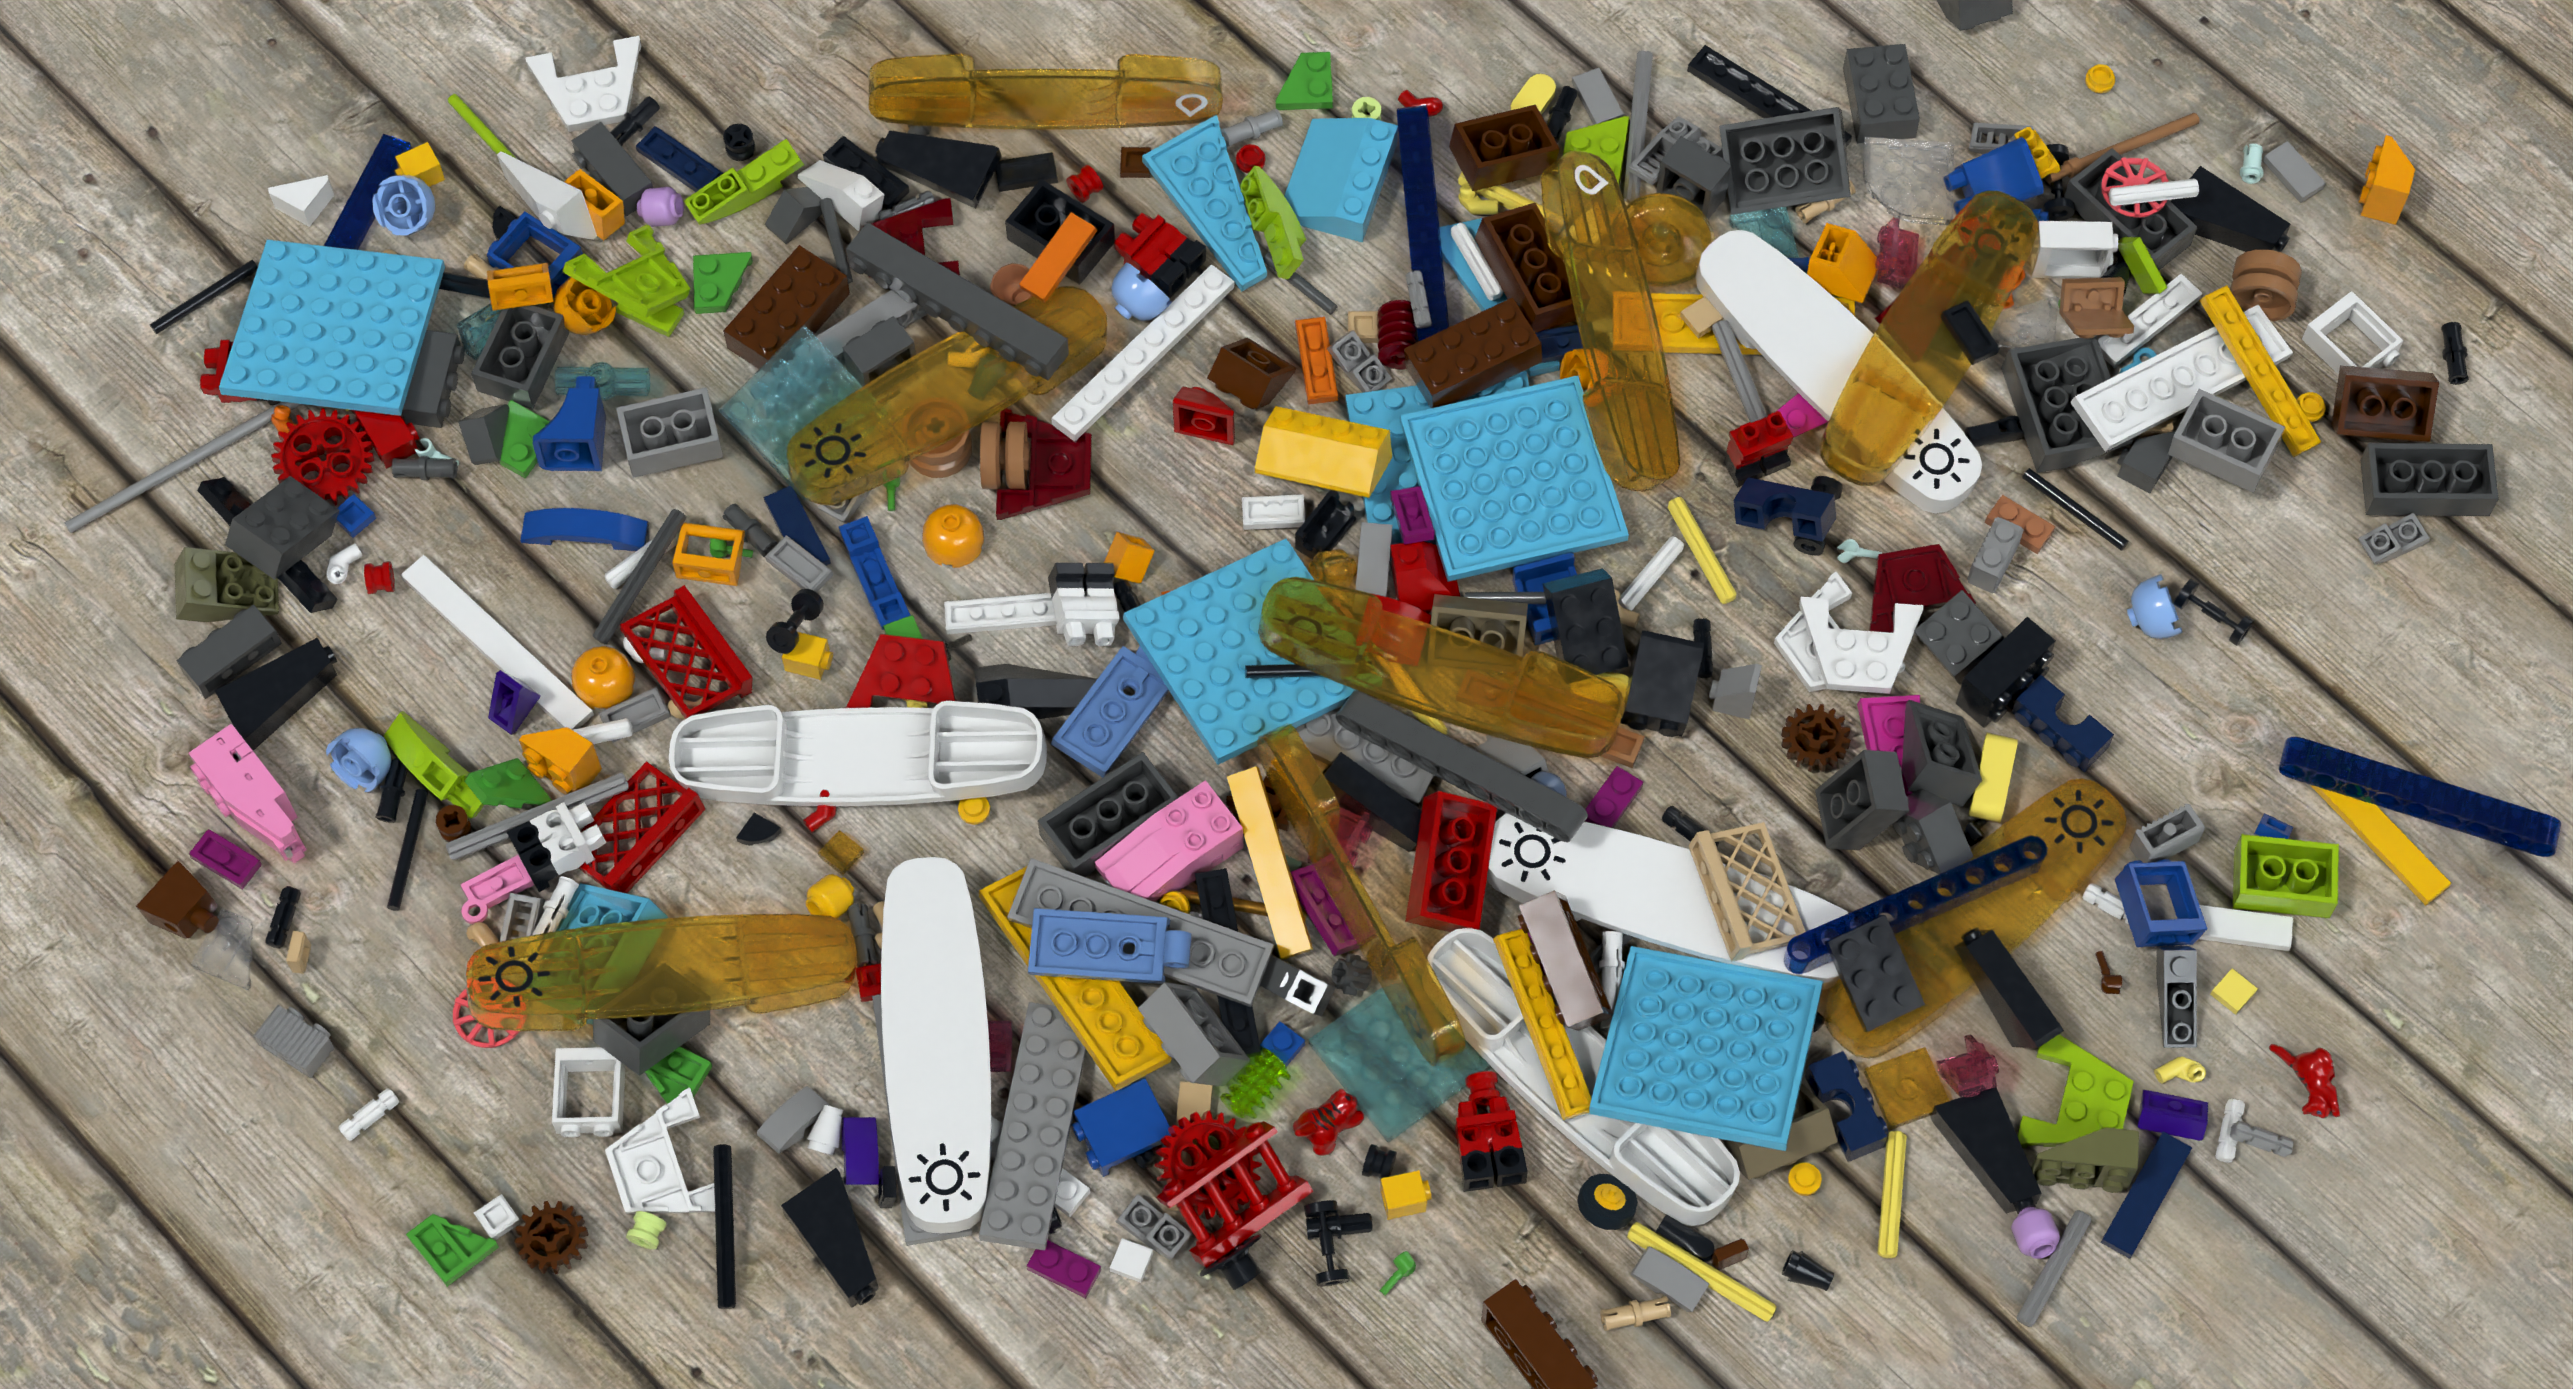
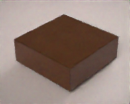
M1121 147L1120 178H1150V171L1143 164L1142 155L1151 151V147Z
M1741 1238L1715 1249L1711 1260L1714 1268L1722 1270L1745 1260L1749 1251L1745 1239Z

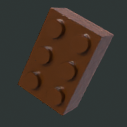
M1536 104L1455 123L1449 148L1472 191L1554 172L1560 151Z
M2340 365L2331 425L2338 435L2430 442L2439 381L2433 373Z

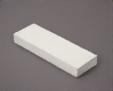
M2200 905L2207 926V930L2199 938L2201 940L2284 951L2291 949L2293 917Z

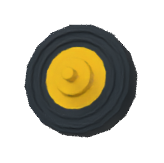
M1597 1174L1589 1177L1581 1186L1577 1199L1579 1211L1584 1218L1594 1226L1605 1230H1618L1625 1227L1633 1219L1638 1204L1636 1193L1611 1174Z

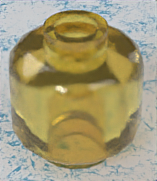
M1336 549L1317 553L1313 561L1309 563L1308 571L1322 591L1330 592L1348 588L1352 584L1353 576L1357 574V565L1355 560L1350 558L1346 551Z

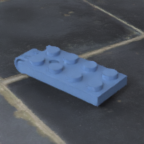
M1124 646L1121 647L1052 738L1051 745L1102 778L1107 775L1169 692L1141 646H1139L1136 654ZM1130 687L1135 691V694L1129 696L1123 690Z
M1034 908L1028 974L1163 984L1166 979L1163 976L1164 966L1171 968L1189 967L1192 934L1179 930L1167 931L1171 921L1167 917ZM1131 943L1135 946L1134 953L1125 954L1123 952L1124 945Z

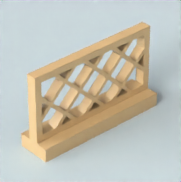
M1764 822L1711 834L1709 830L1696 833L1688 847L1731 962L1742 960L1747 954L1797 944L1807 940L1808 936ZM1758 833L1762 843L1760 851L1743 843L1746 835ZM1724 840L1733 845L1735 849L1731 857L1729 858L1720 853L1715 842ZM1739 849L1755 858L1750 869L1734 860ZM1758 861L1771 867L1773 875L1770 880L1754 872ZM1729 867L1746 876L1741 887L1728 879L1727 871ZM1750 878L1766 887L1761 898L1744 889ZM1769 890L1782 896L1784 904L1781 909L1765 901ZM1740 896L1757 905L1752 916L1740 910L1737 903ZM1761 907L1777 916L1772 927L1755 918ZM1780 919L1792 924L1796 934L1787 936L1776 930ZM1751 925L1768 934L1765 941L1752 943L1748 932Z

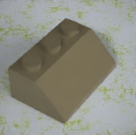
M1434 594L1427 665L1521 675L1528 604Z
M1803 1084L1800 1086L1786 1151L1722 1139L1728 1151L1736 1159L1739 1171L1748 1180L1764 1177L1769 1171L1781 1166L1792 1165L1798 1159L1811 1153L1822 1152L1828 1146L1838 1142L1829 1109Z

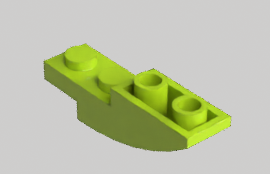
M784 139L736 172L732 167L683 201L699 225L713 222L739 212L783 187L780 181L804 166L789 141Z
M1254 166L1239 186L1253 229L1264 232L1278 278L1288 280L1304 261L1300 247L1306 241V237L1293 209L1282 192L1259 166Z
M401 711L384 734V738L390 748L406 768L441 801L448 799L452 804L462 807L470 819L476 817L484 805L465 783L469 772L448 755L450 750L404 711Z

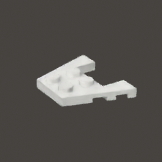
M639 36L613 41L618 66L557 78L552 52L526 57L529 70L534 74L539 86L546 93L551 101V105L569 132L591 128L599 122H602L604 125L618 123L625 118L624 114L626 112L629 113L634 75L638 67L637 59L641 50Z
M1834 572L1828 578L1825 585L1820 590L1818 589L1812 597L1829 599V610L1851 599L1852 592L1839 574ZM1799 611L1777 635L1774 645L1808 692L1826 689L1815 656V648L1806 628L1804 614ZM1829 614L1828 628L1840 629ZM1903 662L1898 673L1903 672L1906 665Z
M1801 597L1799 607L1805 617L1806 628L1815 648V656L1826 689L1890 694L1913 638L1914 630L1921 618L1923 605L1895 603L1893 610V633L1828 628L1829 599Z
M690 1088L682 1091L678 1097L667 1105L662 1106L654 1115L642 1124H638L605 1149L626 1214H635L637 1211L647 1213L715 1212L714 1183L688 1192L668 1133V1129L700 1118Z

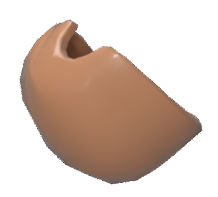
M1011 263L1001 267L993 275L990 284L992 294L1019 311L1028 309L1037 300L1036 297L1019 286V283L1029 271L1025 265Z

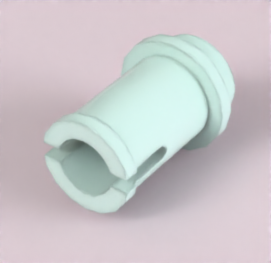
M2249 144V147L2246 145L2243 149L2244 159L2243 167L2240 169V176L2245 183L2255 184L2264 175V170L2261 167L2263 148L2258 144Z

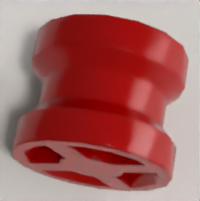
M1089 165L1082 167L1078 175H1071L1066 179L1070 191L1082 203L1089 200L1090 194L1093 192L1098 193L1104 187L1098 174Z
M391 561L383 562L378 566L372 563L364 565L365 585L369 595L376 594L378 590H385L386 592L395 591L394 571Z
M1483 1071L1471 1074L1465 1078L1466 1087L1470 1089L1471 1093L1468 1101L1476 1102L1477 1108L1489 1107L1488 1101L1490 1099L1501 1097L1500 1092L1496 1090V1084L1498 1083L1497 1073Z

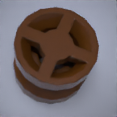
M448 805L438 812L436 825L446 842H451L471 833V823L462 807Z

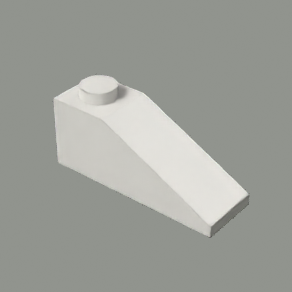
M821 160L798 174V179L821 199L831 198L834 210L857 231L860 232L867 222L871 224L879 219L884 193L864 176Z

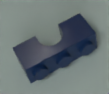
M1749 477L1733 500L1736 524L1765 530L1768 523L1773 519L1789 517L1792 518L1794 536L1822 542L1836 520L1834 494Z
M2040 675L2016 699L2012 713L2021 725L2030 727L2035 731L2045 745L2054 747L2063 754L2064 759L2071 766L2078 767L2083 772H2086L2109 748L2114 734L2090 714L2077 725H2068L2060 721L2056 711L2061 707L2065 694Z
M1841 1051L1808 1065L1805 1078L1813 1094L1822 1103L1838 1100L1849 1107L1851 1116L1837 1122L1835 1134L1847 1162H1850L1883 1148L1887 1139L1888 1128L1884 1119L1881 1116L1877 1117L1872 1108L1874 1106L1872 1095L1866 1087L1862 1088L1858 1080L1859 1071L1855 1062L1852 1059L1848 1060L1845 1052Z

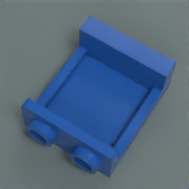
M1573 552L1514 567L1512 582L1515 591L1544 592L1542 583L1577 575ZM1528 604L1526 623L1534 646L1554 641L1547 604Z
M1146 1078L1075 1110V1123L1071 1124L1079 1142L1084 1140L1089 1149L1085 1154L1093 1170L1099 1169L1102 1177L1109 1175V1169L1158 1145L1161 1148L1166 1147L1160 1139L1165 1135L1171 1136L1168 1131L1170 1126Z

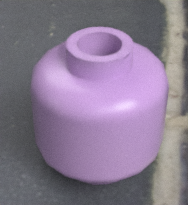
M671 187L646 189L642 193L641 199L637 201L639 217H642L644 222L651 227L674 225L684 212V203L681 195L676 193Z
M2035 1207L2025 1208L2019 1212L2012 1223V1233L2020 1252L2024 1255L2040 1259L2051 1255L2055 1251L2060 1241V1234L2052 1214L2047 1210L2036 1209Z

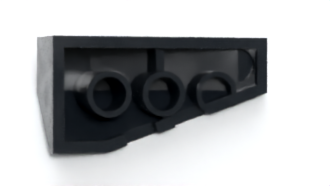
M1011 664L974 668L978 703L1024 708L1033 713L1037 719L1071 715L1098 679Z

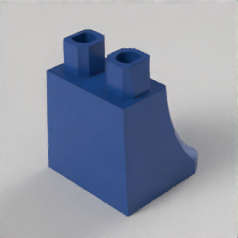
M2023 137L1956 167L1953 172L1943 177L1949 192L1959 188L1963 190L1965 199L1954 203V209L1958 218L1969 216L1976 218L2022 204L2043 194L2044 191L2043 183L2028 143Z
M576 377V387L568 388L566 398L559 412L552 421L533 436L532 444L539 467L548 471H602L606 414L599 388H596L595 377Z

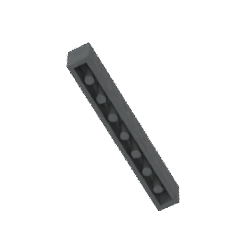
M868 222L846 248L849 266L859 274L865 273L873 278L882 288L894 290L906 302L918 304L930 316L934 318L940 317L947 321L954 330L958 332L964 331L971 335L981 346L993 348L1005 360L1017 362L1033 376H1041L1048 381L1069 355L1068 339Z

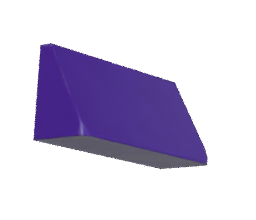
M2149 1090L2142 1091L2138 1128L2158 1133L2165 1132L2169 1135L2198 1141L2203 1140L2208 1124L2207 1102Z

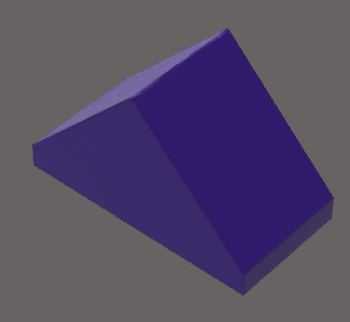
M500 670L496 673L488 718L512 735L518 730L541 695L518 678Z

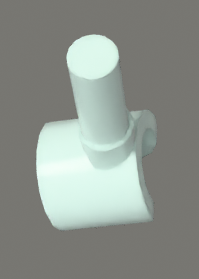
M427 438L420 439L422 445L427 448L425 451L415 449L419 458L421 456H429L430 459H452L437 451L432 442Z
M1848 539L1837 547V549L1845 551L1837 557L1842 563L1849 562L1855 556L1877 559V556L1882 554L1879 551L1860 548L1853 539Z

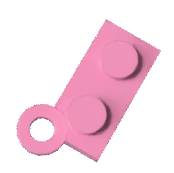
M519 855L460 884L468 899L462 906L461 913L463 919L469 924L483 922L488 916V909L507 900L510 893L518 894L534 886ZM479 907L481 909L480 913L477 916L469 915L471 908Z

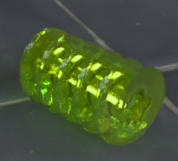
M1266 1048L1262 1049L1263 1055H1257L1254 1058L1255 1065L1249 1064L1245 1068L1246 1074H1240L1237 1077L1238 1084H1231L1228 1087L1230 1094L1223 1093L1220 1096L1224 1105L1239 1118L1244 1119L1245 1116L1256 1119L1257 1114L1253 1107L1256 1106L1264 1110L1266 1105L1261 1098L1264 1096L1273 1100L1274 1095L1270 1088L1274 1087L1281 1091L1283 1086L1278 1079L1281 1077L1289 1081L1292 1078L1285 1064Z

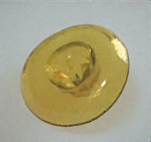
M1653 193L1635 199L1619 213L1611 229L1610 249L1615 263L1630 279L1652 287H1673L1695 279L1701 255L1708 245L1715 240V234L1706 216L1690 201L1677 195Z

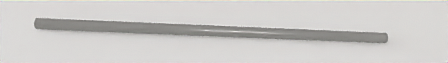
M289 402L276 404L64 522L70 533L76 531L270 423L271 415L274 414L276 406L284 405L293 410L302 404Z

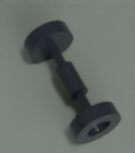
M2062 144L2046 145L2060 166L2063 165L2064 161L2069 160V149L2067 146ZM2062 179L2050 183L2051 193L2055 194V199L2049 200L2044 204V212H2049V220L2063 221L2071 218L2075 213L2074 203L2070 199L2061 198V193H2063Z
M1817 476L1813 479L1811 490L1834 494L1835 500L1841 497L1843 485L1834 478ZM1795 536L1793 545L1804 554L1816 556L1823 553L1826 541L1825 539L1822 542Z
M2190 579L2179 592L2173 604L2181 610L2189 601L2202 608L2201 612L2218 623L2224 622L2235 629L2229 641L2238 646L2249 632L2255 620L2245 615L2239 624L2226 617V612L2211 602L2207 601L2205 603L2194 596L2199 583Z
M811 589L799 590L792 598L791 607L793 614L787 622H776L769 628L766 633V641L774 651L782 654L790 653L799 642V635L796 631L803 620H814L820 615L824 608V603L817 592Z
M1327 1200L1305 1205L1304 1210L1307 1218L1319 1217L1322 1232L1318 1234L1322 1256H1326L1328 1271L1315 1275L1317 1286H1332L1350 1281L1347 1269H1334L1332 1255L1335 1254L1332 1231L1328 1230L1326 1216L1338 1212L1337 1201Z

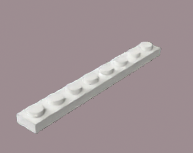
M1210 265L1052 417V425L1075 442L1234 289L1235 281L1213 265Z

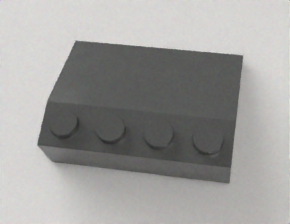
M1839 107L1719 125L1723 158L1731 166L1728 182L1731 215L1851 197L1842 109Z
M2096 335L2093 338L2080 337L2009 349L2001 369L2037 473L2068 468L2132 443L2133 439H2130L2105 452L2070 403L2075 396L2111 378Z

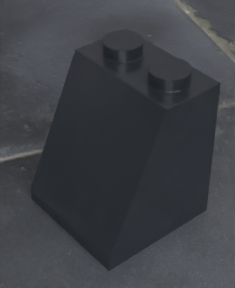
M1642 630L1632 656L1620 723L1626 724L1634 730L1649 729L1658 731L1666 737H1682L1689 719L1705 643Z

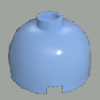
M396 175L380 183L381 186L378 192L374 194L372 201L374 215L382 227H386L394 235H411L426 228L435 212V198L430 187L423 180L412 175Z
M1126 262L1116 274L1111 287L1112 296L1118 303L1115 309L1127 320L1133 316L1140 321H1150L1162 313L1172 301L1151 280L1146 279L1141 274L1138 275L1140 271Z
M2162 574L2141 582L2132 593V608L2127 609L2132 626L2139 625L2145 635L2156 639L2169 638L2183 633L2182 628L2175 629L2173 623L2179 620L2169 590L2167 586L2161 588L2158 583L2164 580Z
M365 728L348 729L333 739L326 749V755L328 756L331 753L334 760L330 766L335 774L355 790L358 788V785L366 788L364 792L372 791L385 779L392 762L386 740L380 734Z

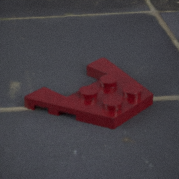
M945 198L871 224L925 255L922 229L954 225L951 198ZM958 260L938 262L960 276Z
M1000 408V426L1002 427L1003 438H1006V429L1010 422L1027 423L1028 438H1031L1029 490L997 489V520H1003L1090 495L1092 434L1085 432L1074 442L1055 426L1038 421L1037 417L1027 414L1026 416L1012 413L1011 409Z
M1940 544L1883 553L1877 556L1869 631L1893 633L1892 615L1895 603L1923 605V609L1944 606L1963 590L1976 604L1972 595L1968 594L1959 580L1960 576Z

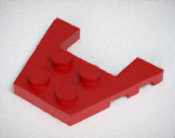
M880 634L846 708H872L874 695L937 704L943 701H957L955 699L945 642Z

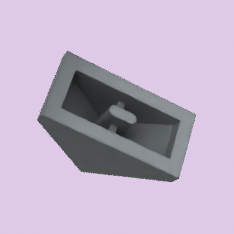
M809 187L784 189L765 225L780 240L787 244L823 214L820 206V200L822 199Z
M507 404L481 408L458 421L471 463L474 465L500 461L509 412Z

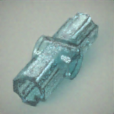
M598 362L591 365V367H557V370H555V391L557 395H567L568 388H575L576 377L578 376L595 377L596 388H599L602 401L610 400L615 396H648L650 393L649 368H612L608 363ZM600 380H608L605 383H598Z

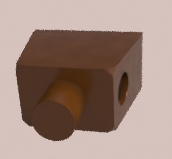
M179 861L168 870L136 905L137 909L150 924L185 939L191 938L198 929L205 933H211L217 927L219 921L218 917L212 914L217 909V903Z

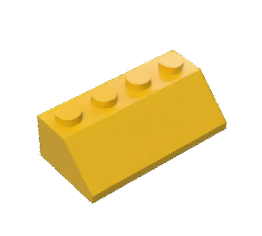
M1275 406L1263 426L1255 464V473L1370 498L1392 459L1390 430Z

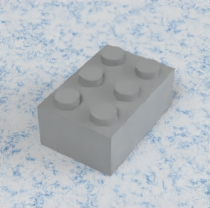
M707 387L616 408L633 478L723 457Z
M2198 389L2173 436L2168 455L2254 493L2280 444L2285 426Z
M1164 982L1138 1008L1144 1016L1143 1022L1151 1032L1158 1035L1163 1042L1161 1044L1163 1050L1170 1057L1176 1059L1181 1066L1180 1072L1182 1076L1190 1083L1225 1086L1251 1061L1196 987Z

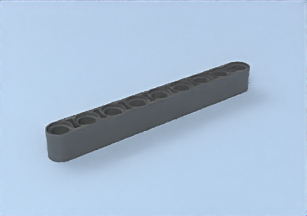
M1353 691L1335 715L1338 723L1348 731L1560 841L1570 842L1588 817L1586 810L1575 801L1363 692Z

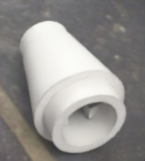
M824 1105L807 1138L810 1140L809 1149L833 1155L835 1148H839L842 1109Z

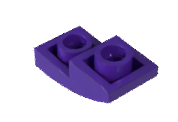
M842 1117L844 1184L879 1185L876 1117Z

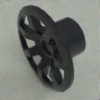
M1256 1234L1235 1247L1234 1252L1229 1251L1225 1254V1257L1204 1268L1200 1272V1276H1205L1215 1270H1221L1233 1290L1251 1281L1261 1273V1270L1250 1255L1249 1248L1262 1237L1261 1234Z

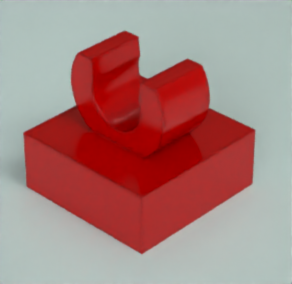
M881 963L855 968L861 1002L872 1001V996L881 994Z

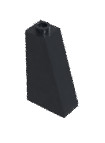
M890 130L886 138L882 137L879 140L875 149L876 158L883 167L975 209L1002 158L1000 149L993 145Z
M2202 166L2190 177V179L2198 181V195L2196 197L2172 199L2170 201L2197 226L2195 235L2244 252L2252 250L2281 252L2290 239L2287 236L2291 225L2289 222Z
M315 638L215 690V693L235 729L249 747L255 750L337 676L332 665L337 662V659L329 645L323 648L319 639Z
M1342 752L1325 767L1309 790V793L1406 851L1409 852L1417 845L1422 810Z
M1977 927L1961 936L1963 941L1954 946L2012 1047L2039 1048L2064 1031L1992 929L1979 930Z
M1996 1086L1934 1106L1931 1114L1933 1124L2006 1214L2013 1211L2019 1214L2025 1208L2036 1207L2035 1204H2037L2042 1193Z
M835 1168L783 1203L781 1207L786 1219L852 1308L857 1304L863 1305L869 1302L876 1295L875 1291L879 1287L841 1174Z

